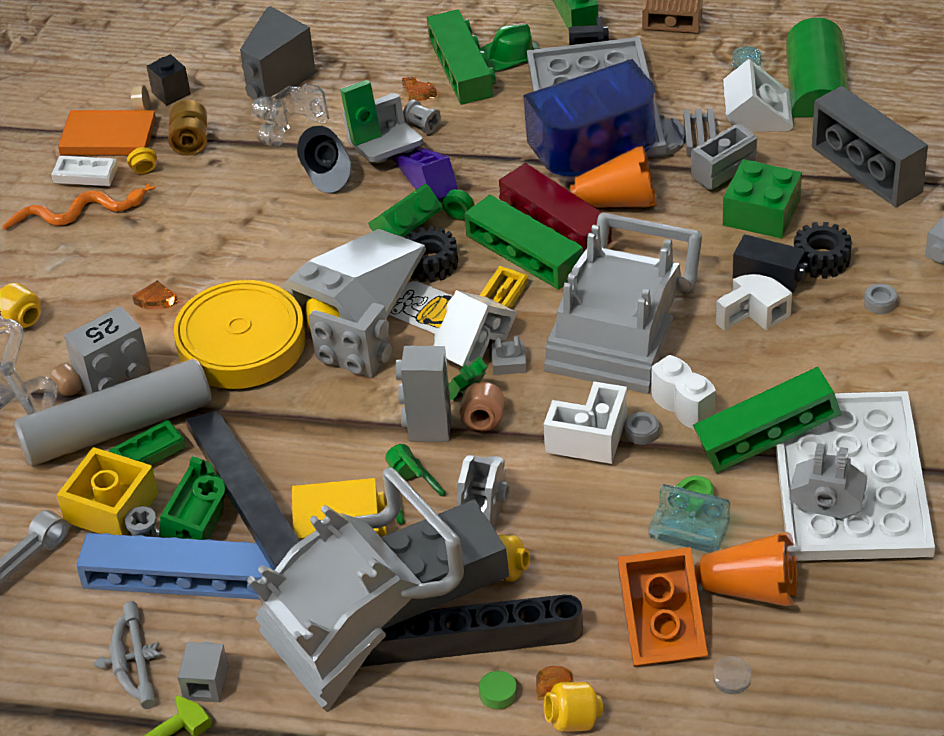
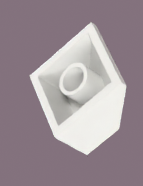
M748 59L723 79L726 105L725 114L733 125L740 124L750 132L790 131L794 128L789 90L753 61Z

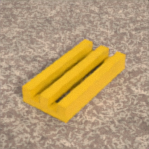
M499 266L479 296L490 299L504 276H507L508 278L497 291L493 301L497 303L502 302V305L511 309L528 284V275Z

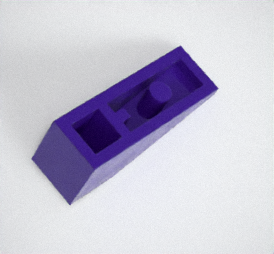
M420 146L416 147L412 152L393 155L394 162L415 190L426 183L441 203L449 191L458 189L450 157Z

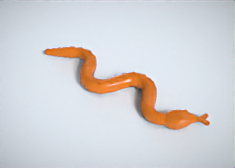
M148 183L145 189H135L127 196L126 200L121 202L114 201L106 193L98 190L86 191L79 194L73 200L67 212L61 214L53 213L46 206L30 205L17 211L2 227L6 230L30 215H39L47 223L54 226L66 225L74 222L84 206L90 202H98L110 211H124L130 207L140 205L146 192L155 189V186H150Z

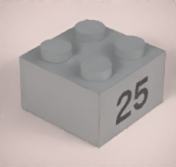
M121 306L64 335L72 368L81 378L82 389L87 395L151 373L141 327Z

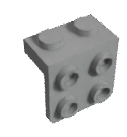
M397 93L375 99L382 137L357 146L351 143L345 111H342L348 143L370 162H384L390 156L398 153L412 152L416 147L423 144L422 136L405 123L401 99Z
M373 302L357 323L317 310H313L309 315L315 356L321 362L373 378L383 363L388 362L390 359L392 345L389 340V322L386 319L384 305Z

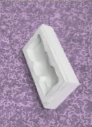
M59 156L51 174L53 183L110 186L118 168L117 160L111 158Z

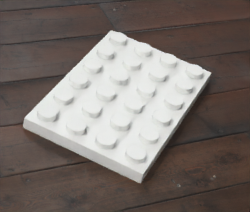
M908 391L835 393L842 415L775 446L785 532H789L794 541V546H788V552L791 556H796L797 561L934 557L935 544ZM817 443L826 444V455L836 456L840 447L848 448V458L851 459V464L868 476L861 512L844 518L806 512L789 500L796 464L814 458Z

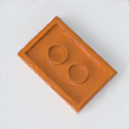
M70 110L58 145L60 155H129L136 148H148L156 121L155 110Z

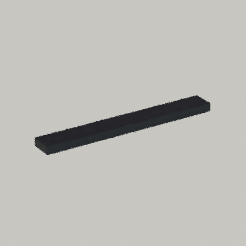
M219 411L186 419L187 429L205 459L212 464L215 475H219L223 479L226 494L271 569L275 570L289 550L300 540Z

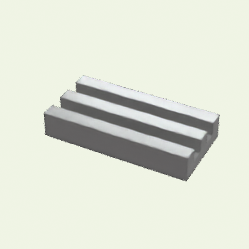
M689 109L684 110L686 153L688 156H691V150L694 149L691 122H696L698 146L704 143L703 122L708 123L709 140L716 136L713 109H707V113L702 114L701 109H695V114H690Z

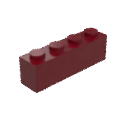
M527 163L522 164L499 179V199L531 216L543 225L554 229L566 238L577 242L583 247V253L587 249L588 233H592L593 224L597 225V219L602 213L601 211ZM610 226L608 244L612 242V227Z

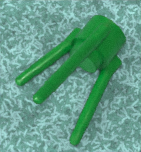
M398 444L387 451L385 460L388 466L394 468L405 480L412 478L416 474L417 477H423L440 496L445 495V490L423 467L420 460L415 458L409 446ZM402 507L396 517L399 525L404 523Z

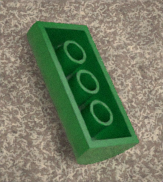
M809 18L794 25L786 38L792 118L814 117L815 100L840 86L849 90L844 37L840 27L825 18Z

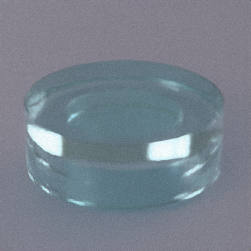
M749 46L737 48L733 52V67L737 69L748 59L760 67L761 52Z

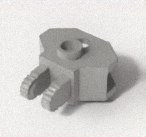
M817 443L814 458L796 464L789 500L806 512L844 518L861 512L868 476L851 464V459L848 458V448L840 447L836 456L826 455V444Z
M467 455L463 460L457 483V506L475 499L492 527L495 528L501 505L507 502L510 492V483L505 482V460L498 456L482 458Z

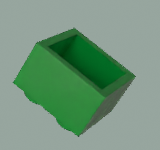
M742 159L723 197L722 225L782 239L801 199L802 172Z

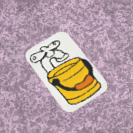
M412 281L406 284L389 315L435 334L444 321L447 313V304L453 296L420 282Z

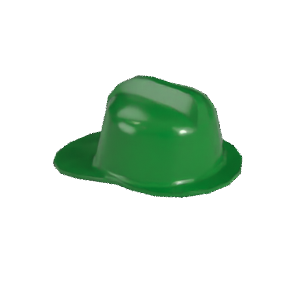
M520 24L500 27L496 31L493 42L481 47L480 51H484L486 54L488 68L492 67L494 71H501L522 62H527V50L540 48L532 40L529 25Z

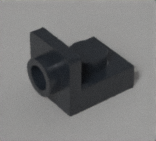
M602 16L596 17L597 25L569 27V45L609 41L608 26L603 27Z

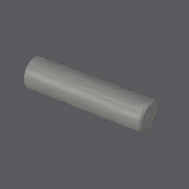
M191 359L18 418L14 422V428L27 464L35 466L210 405L212 396L201 364L198 360Z

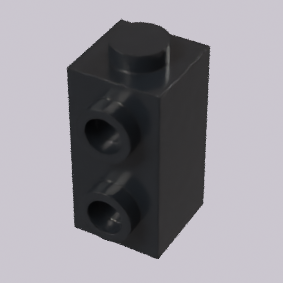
M744 234L733 254L732 278L751 274L763 275L773 278L790 292L794 293L799 281L804 282L808 273L809 265L804 263L805 249Z

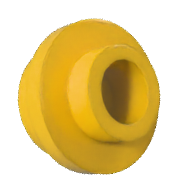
M139 147L133 150L127 157L129 167L137 174L149 173L156 167L157 155L153 149Z

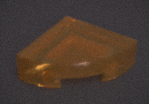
M416 77L402 78V85L408 101L413 99L422 101L437 97L436 88L432 83L427 82L426 84L417 81Z
M158 280L132 296L134 304L148 309V306L168 308L178 303L176 294Z

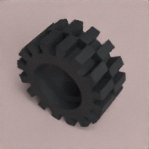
M813 222L812 228L805 225L803 230L796 232L794 247L805 249L804 263H808V272H811V277L816 278L817 274H822V279H827L828 274L836 277L838 276V271L844 273L846 267L850 265L851 236L850 234L847 235V230L844 228L839 230V225L837 224L828 227L829 222H823V226H819L818 222ZM815 249H826L830 251H817Z
M429 226L428 231L421 227L418 228L419 233L413 230L409 232L410 237H404L425 245L426 251L424 254L436 253L435 255L422 256L410 277L411 279L415 280L419 277V282H425V279L429 278L430 283L435 282L436 277H439L440 281L444 280L445 274L451 276L453 269H457V243L455 237H452L451 232L445 233L444 228H439L438 231H435V226Z

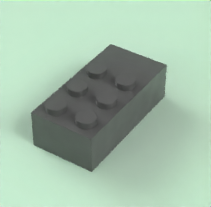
M843 86L815 100L812 148L895 208L923 193L928 144Z
M475 499L437 514L460 539L464 564V575L461 582L451 592L442 596L424 599L412 598L381 628L382 630L509 577L506 547ZM426 519L381 537L421 583L440 581L448 574L449 566L445 539Z

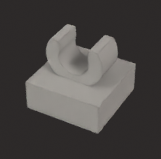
M514 336V341L501 342L500 337L496 338L495 343H491L494 375L527 373L524 340L520 341L518 336Z

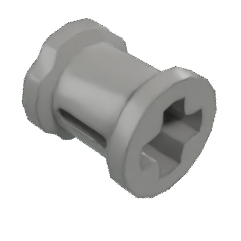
M415 99L409 101L403 110L405 123L421 127L422 131L427 134H432L441 122L439 110L435 108L428 109Z
M145 506L135 507L126 514L124 520L126 528L131 532L130 536L142 535L150 537L149 535H151V537H159L160 532L155 528L156 514L151 508Z

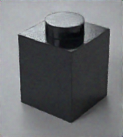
M171 54L147 65L151 91L166 106L191 94L186 67Z

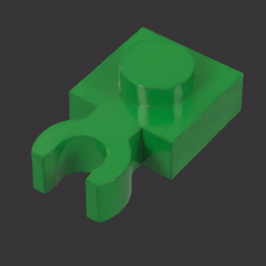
M480 356L471 365L463 366L459 371L460 374L449 383V393L452 401L462 396L470 385L480 382L486 374L485 371L488 367Z

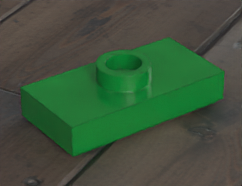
M365 80L340 89L351 143L357 146L382 137L371 83Z
M166 420L109 449V451L152 465L185 448L186 444L181 434L169 420Z

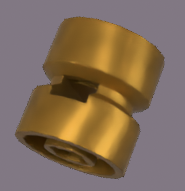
M184 100L176 103L171 108L169 114V145L175 152L188 156L200 153L207 143V111L203 105L196 101Z

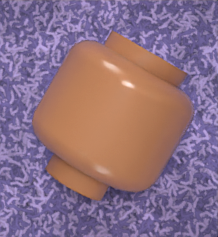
M477 382L470 385L463 393L460 407L461 419L465 425L472 430L480 432L496 428L502 421L505 407L503 392L499 387L488 382Z

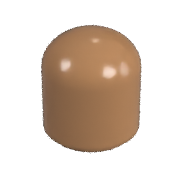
M68 363L58 365L50 374V382L64 396H73L82 388L81 378Z

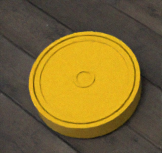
M256 280L230 281L203 290L182 307L176 317L173 329L180 363L191 359L198 360L203 368L208 384L225 389L254 387L278 378L297 362L303 352L306 341L302 310L296 299L279 286Z

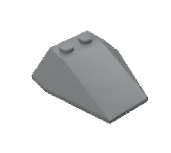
M377 229L309 260L281 288L289 292L300 306L312 297L337 307L342 319L355 323L360 320L373 302L385 306L387 318L424 255L426 248L423 244Z

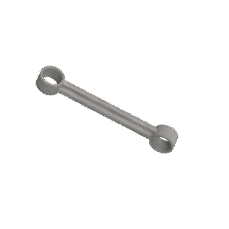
M44 510L37 514L29 526L28 535L0 559V585L43 548L50 551L59 547L67 537L69 531L68 522L51 510Z

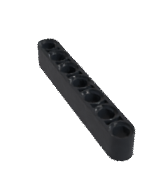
M563 594L430 609L383 629L386 634L385 638L372 649L360 667L572 643L580 639L583 634L582 603L575 596Z

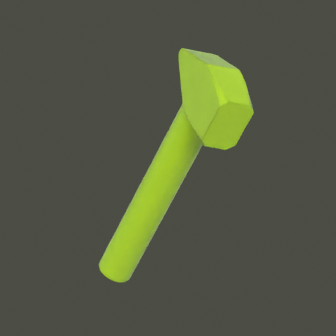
M177 695L175 696L178 713L144 736H171L183 727L192 736H199L211 728L212 721L198 703Z

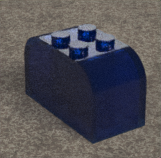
M633 59L523 95L527 143L546 169L554 174L579 176L636 147L643 146L645 152H647L656 141L655 88L652 81Z

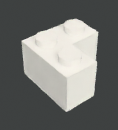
M456 290L454 296L447 304V313L444 321L435 333L433 346H445L447 359L461 366H469L477 357L483 358L490 339L496 340V338L501 337V341H506L518 312L487 297Z
M593 382L586 405L552 400L544 422L545 453L612 464L627 418V387Z

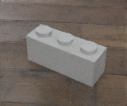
M404 346L402 360H396V380H402V384H399L398 400L399 404H405L401 411V426L407 427L409 441L449 442L452 414L445 346Z

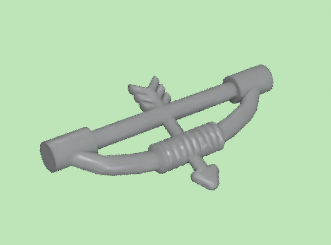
M129 601L123 605L124 614L117 620L114 626L112 642L109 645L111 658L105 659L104 656H101L94 662V666L105 669L106 665L112 664L114 675L118 677L125 691L139 699L142 708L150 709L156 705L153 685L148 679L145 659L149 660L156 658V656H162L161 653L156 651L160 643H151L142 647L138 605L134 601ZM126 624L130 627L134 652L125 654L124 644L121 642L123 629ZM134 658L140 682L138 688L134 687L127 675V660Z

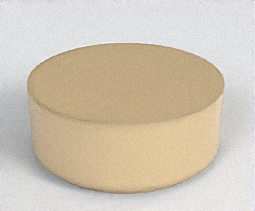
M145 85L134 86L131 90V102L135 111L150 110V97Z

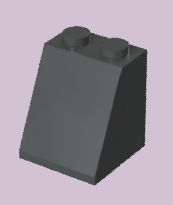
M271 6L266 8L242 45L240 53L247 95L251 99L268 106L316 73L310 27Z

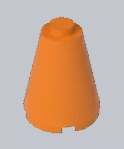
M643 146L636 147L576 177L575 184L570 185L571 193L594 208L657 206L655 189H652L653 179Z
M789 532L778 533L703 554L701 561L695 563L696 583L702 584L703 590L781 606H794L795 602L791 597L797 596L798 569L796 556H791L788 552V546H794L792 535Z

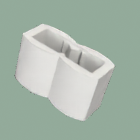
M672 355L666 356L651 366L652 397L654 401L662 408L674 412L682 424L694 429L693 424L715 414L716 390L707 378L692 373L687 363Z

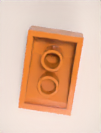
M691 547L618 557V572L633 666L708 657Z

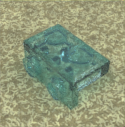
M663 484L660 489V503L649 526V538L691 547L692 549L708 553L718 551L730 523V501L714 495Z

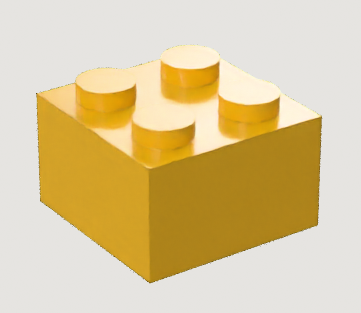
M93 447L57 493V499L63 519L68 524L98 534L129 535L131 532L126 528L124 520L126 514L135 507H149L159 492L152 465Z

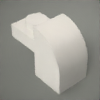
M751 274L733 279V291L716 300V325L725 331L750 317L767 331L791 317L792 292L778 281L767 276Z

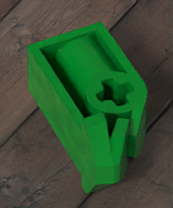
M195 456L191 457L186 473L160 516L159 537L207 540L210 538L223 514L225 500L224 481L219 475H215L210 462Z

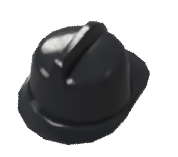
M312 126L306 129L300 136L297 144L298 158L318 190L325 193H335L345 186L351 174V161L346 152L345 145L330 128Z

